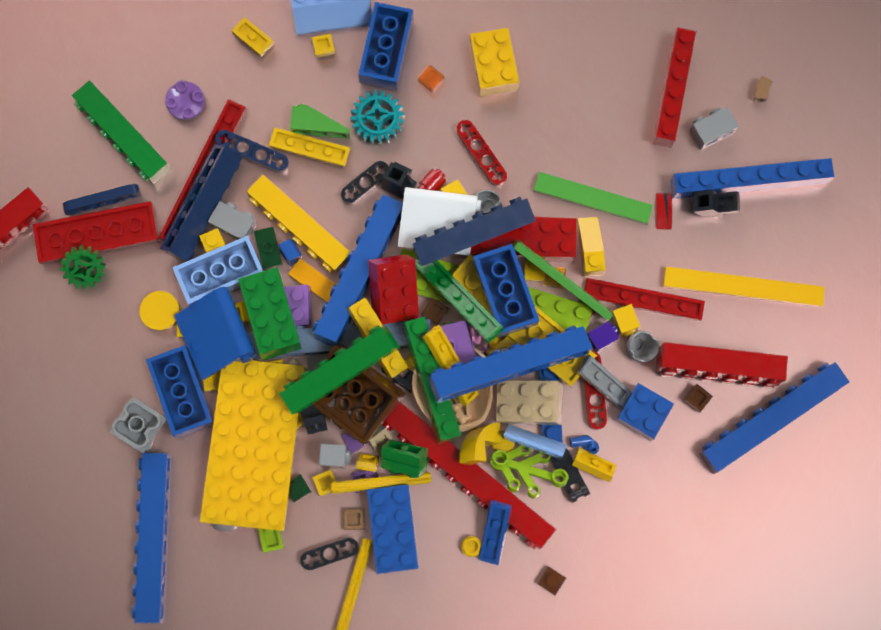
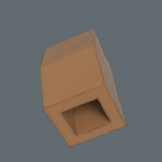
M764 76L759 79L754 89L753 102H766L772 80Z

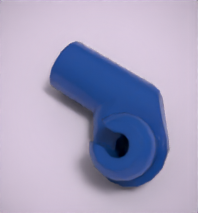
M588 435L569 438L571 448L581 446L591 454H597L599 451V444Z

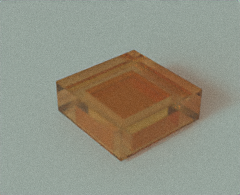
M429 65L418 78V82L433 93L443 82L445 76Z

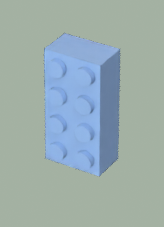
M248 236L173 267L189 306L215 289L227 287L229 292L241 288L239 278L263 272V268Z

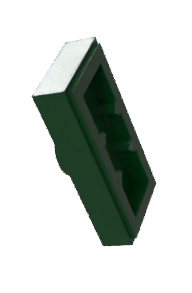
M274 227L254 231L263 270L283 266Z

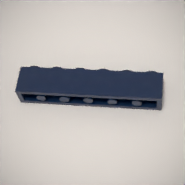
M214 144L160 247L161 250L184 262L189 261L193 257L195 248L201 240L199 236L204 234L209 224L208 220L219 201H222V196L230 186L234 173L240 167L241 156L224 145Z
M515 198L510 200V205L506 207L500 204L490 208L491 213L486 215L482 211L472 215L473 220L465 222L462 219L452 223L454 227L448 230L444 226L434 230L435 235L427 237L424 234L414 238L416 242L412 243V247L420 267L535 222L536 219L528 199Z

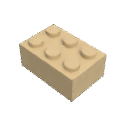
M505 381L497 384L496 422L520 425H562L563 384L559 381Z

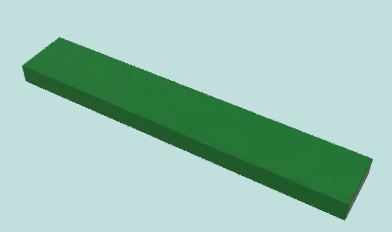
M418 259L415 260L416 269L487 343L504 331L503 327L438 260L421 267Z

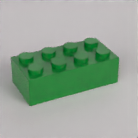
M278 267L239 278V284L262 361L301 350V343Z

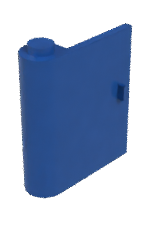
M227 287L213 290L174 315L201 380L207 379L235 361L247 363L256 354Z

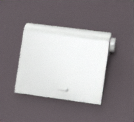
M406 187L398 247L413 249L412 243L416 242L414 239L424 234L430 237L435 235L434 230L444 226L448 230L454 227L452 223L462 219L465 222L473 220L472 215L480 212L481 200H478V196ZM471 247L454 254L470 256Z

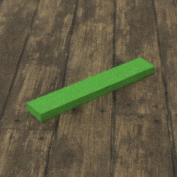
M542 172L538 174L533 191L645 225L649 222L653 208L652 204Z
M518 239L514 241L513 247L516 251L609 321L612 318V312L521 241Z

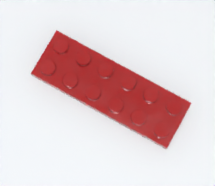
M151 201L32 224L38 263L40 264L60 261L62 258H66L65 253L67 251L72 254V247L79 250L80 245H83L85 250L91 246L92 252L98 250V253L159 241L154 208Z

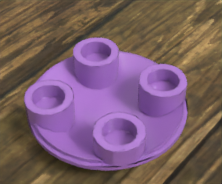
M180 80L168 90L165 104L171 115L178 119L188 120L201 113L205 104V97L202 90L196 84Z

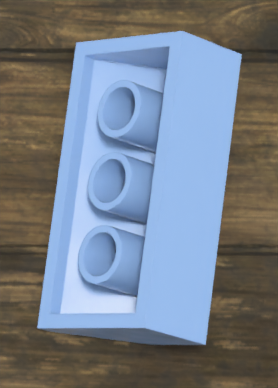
M291 0L297 35L370 25L372 18L370 0Z

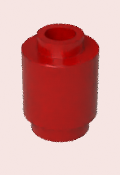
M438 168L436 170L431 169L419 182L420 185L417 189L438 191L446 183V175Z

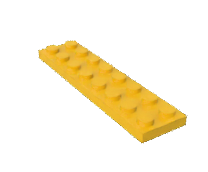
M470 254L452 276L490 313L472 263L473 255ZM535 306L540 320L538 325L506 336L522 346L531 339L539 338L541 340L553 332L563 333L565 329ZM592 351L588 353V355L592 356L593 358L597 356ZM587 355L548 367L547 369L571 388L580 377L576 371Z

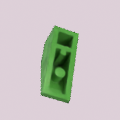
M305 104L292 106L291 132L314 137L350 139V129Z

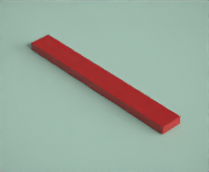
M227 100L158 237L160 240L164 241L214 144H216V134L221 130L235 133L246 111L245 106L232 100ZM226 135L224 138H219L221 139L222 144H224L225 142L230 143V141L228 140V136Z

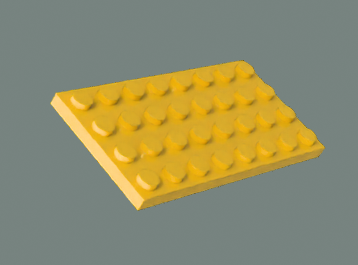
M251 360L247 363L235 361L221 370L200 516L201 523L284 531L299 413L292 415L279 393L285 390L284 386L289 382L295 381L296 383L302 379L300 376L304 373L305 366Z

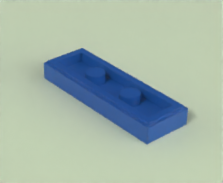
M494 500L490 502L478 560L494 565L500 564L512 505Z

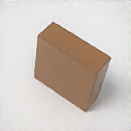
M343 509L344 530H365L364 509Z

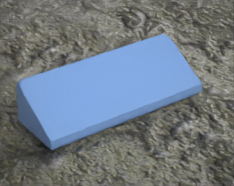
M508 425L504 433L505 440L559 459L563 458L566 444L513 425Z

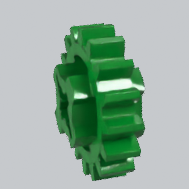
M80 245L79 250L72 247V254L68 251L65 253L66 258H62L61 263L63 266H61L60 271L65 272L63 279L69 278V285L74 282L76 283L75 288L78 289L80 285H83V288L86 289L88 284L93 288L95 287V281L101 282L102 278L100 276L105 275V271L102 269L106 268V263H101L104 257L97 256L98 250L92 252L91 246L85 250L83 245ZM73 259L75 265L70 268V262ZM97 266V272L93 276L92 270Z

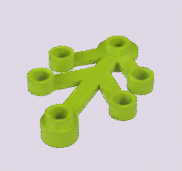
M522 445L507 453L503 450H497L490 456V465L496 470H501L508 482V490L514 493L520 488V481L514 478L510 469L517 470L528 488L527 495L531 499L538 498L541 490L538 485H535L530 475L551 481L558 488L564 487L568 481V474L563 469H556L552 473L533 467V465L538 463H548L551 457L548 454L539 452V454L521 462L514 461L513 459L519 456L526 458L530 455L531 448ZM541 455H546L547 458L544 459L541 457ZM556 478L561 479L562 482H558ZM515 483L517 487H512L510 484ZM530 490H536L537 493L533 494Z

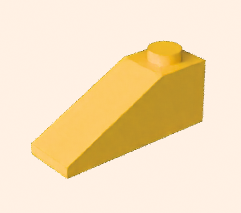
M598 217L578 218L583 277L603 276L606 267Z

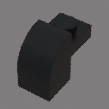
M713 190L693 192L694 212L705 217H722L723 214L740 212V194L738 191L718 194Z
M313 405L302 411L304 428L306 427L307 435L328 430L325 415Z

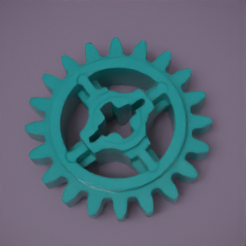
M374 90L373 96L366 92V99L360 96V103L354 102L356 109H351V114L354 116L350 119L354 123L352 125L353 130L358 129L357 136L364 134L363 141L370 138L371 144H373L375 139H377L379 145H381L382 139L389 143V136L396 138L395 131L401 133L400 126L404 125L402 118L405 117V113L400 112L403 110V106L397 105L399 103L398 98L392 100L391 93L385 97L384 91L378 95L377 91ZM373 105L370 111H367L366 114H363L368 107ZM380 105L388 107L392 112H388V110L383 109ZM376 115L380 116L379 120H376ZM389 120H393L387 128L383 129L384 125L389 123ZM364 123L373 126L375 130L369 129Z

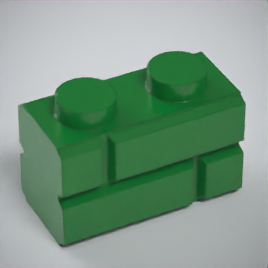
M389 439L381 448V468L387 469L390 473L407 474L409 478H420L427 469L428 449Z

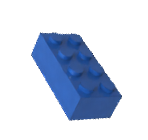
M375 2L358 73L359 83L398 90L414 20L413 9Z
M513 244L473 256L472 263L490 314L504 329L498 335L499 338L538 325L540 320Z
M183 345L146 359L172 436L178 439L212 426L214 418L188 348Z
M401 485L367 490L377 574L419 569L409 486Z

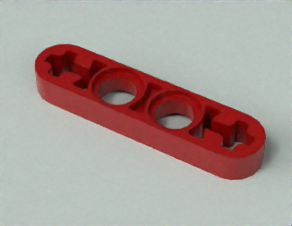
M469 120L460 121L457 125L458 137L489 182L496 187L503 186L507 180L505 169L474 124ZM462 126L465 128L469 127L471 138L468 141V134L465 131L461 132ZM479 141L482 147L479 150H474L471 148V143ZM488 156L493 160V163L485 166L482 164V158ZM497 166L495 172L498 175L502 174L501 181L498 179L494 180L495 174L492 169Z
M592 351L594 354L597 355L594 359H597V362H599L602 365L600 355L597 352ZM584 379L587 422L591 429L598 431L607 424L605 396ZM591 396H599L601 404L599 406L591 405ZM590 409H602V412H598V418L603 420L599 426H596V423H592V420L595 419V412L591 413Z

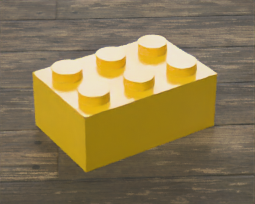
M509 28L470 34L469 44L479 96L483 97L518 91L519 78Z

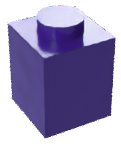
M609 321L587 333L592 348L597 353L619 339V332L614 324L611 325Z

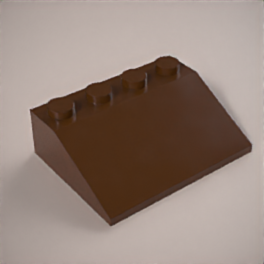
M343 344L336 345L325 359L330 361L335 357L334 353L342 348L346 350L348 348ZM370 367L312 405L365 446L395 410L406 393L373 367Z

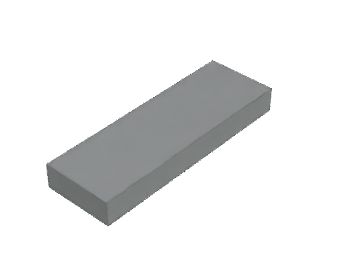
M587 355L576 371L617 408H622L632 392L592 356Z

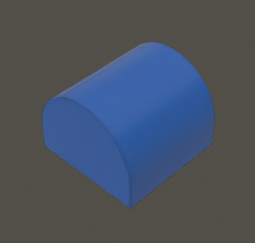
M292 239L279 244V251L288 265L295 264L303 257Z

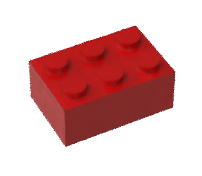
M404 254L368 260L371 307L381 324L419 318L415 258Z

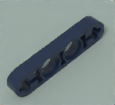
M221 130L216 134L217 145L228 147L248 161L277 173H282L288 168V158L282 153L228 130ZM226 135L228 136V140L231 142H234V139H237L234 143V149L231 148V143L225 142L224 144H222L221 139L219 138H224ZM240 143H246L249 149L242 153L238 151L237 146ZM258 151H265L267 154L266 159L258 160L255 156ZM270 154L274 155L272 157L273 160L279 161L282 159L285 165H281L278 168L273 161H271V164H267L270 160Z
M129 184L68 200L62 205L65 215H75L135 199L141 194L137 184Z

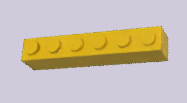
M264 175L246 191L250 197L248 201L256 208L260 206L264 210L262 213L269 220L274 219L279 223L277 225L278 228L285 234L289 232L293 236L291 239L298 246L304 245L308 249L306 252L314 260L318 258L322 261L321 266L329 273L333 271L337 274L348 262L347 259L350 251Z

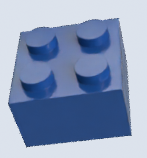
M638 383L633 388L615 421L652 441L657 436L674 403Z

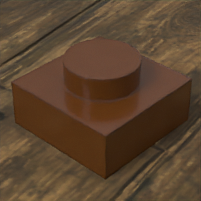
M431 298L421 316L439 325L449 308Z
M696 384L684 401L700 413L713 396Z
M548 566L537 584L555 596L566 580V577Z

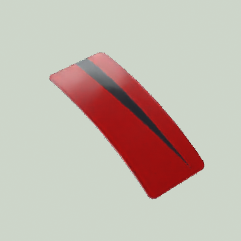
M656 193V229H672L671 193Z

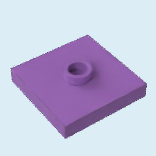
M466 320L441 326L460 362L467 363L476 357Z

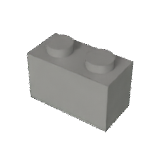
M728 107L713 110L710 112V116L706 118L701 116L695 119L690 132L702 150L735 133L739 126Z
M219 201L208 220L210 226L215 229L218 228L220 232L236 240L246 236L250 238L257 225L255 219H253L254 216L247 211L242 213L236 210L237 207L230 202L223 203Z
M321 444L319 465L322 468L347 469V465H351L352 453L348 451L346 445Z

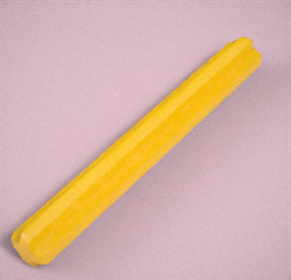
M424 472L420 478H409L407 474L332 482L330 483V491L332 494L401 485L427 484L431 482V473Z
M363 538L336 630H348L373 546V541Z

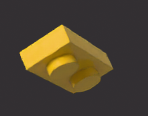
M245 17L231 30L232 34L260 57L274 44L271 38Z
M581 448L578 449L572 466L609 483L616 469V464Z

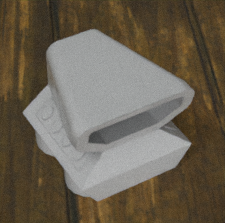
M132 397L125 404L124 410L118 419L113 422L109 432L138 451L149 453L155 436L165 422L166 417Z

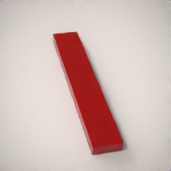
M586 278L584 290L599 302L624 307L632 304L635 309L702 321L705 305L703 300Z

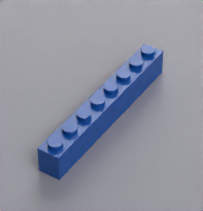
M832 158L677 173L670 179L672 199L693 197V192L713 190L717 194L733 191L741 193L828 184L834 178Z
M383 194L380 200H376L373 206L374 212L371 217L367 218L364 225L365 230L363 234H359L356 240L357 246L354 251L350 252L347 259L348 264L346 268H342L339 274L340 280L337 285L333 286L330 292L331 298L329 302L323 305L320 320H316L312 331L316 340L332 347L340 344L352 320L347 308L362 299L370 283L368 260L383 257L401 220L403 202Z
M572 326L560 334L553 332L541 340L534 338L522 346L515 344L509 347V350L503 352L496 350L490 353L488 357L482 358V356H477L466 364L458 362L447 370L443 368L434 370L428 379V383L436 404L588 355L593 348L584 326L578 328Z
M826 362L817 368L819 372L813 376L810 373L801 379V385L796 387L794 384L786 389L785 396L782 398L776 396L768 402L770 406L766 409L760 407L752 413L754 417L748 421L744 418L736 423L737 428L731 432L728 429L720 434V440L716 443L710 441L702 447L704 451L699 454L713 474L718 473L850 383L838 364L834 362L829 365Z
M142 453V458H139L138 461L141 479H138L137 482L140 500H137L136 503L139 520L136 521L135 531L138 533V542H135L134 552L137 554V563H134L133 573L136 575V584H133L132 589L135 605L132 606L131 610L134 623L164 622L171 455L167 453Z

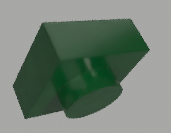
M301 474L290 481L289 496L294 503L312 492Z

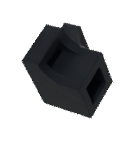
M391 162L382 178L381 189L404 199L405 188H415L417 184L410 177L412 169L397 162Z

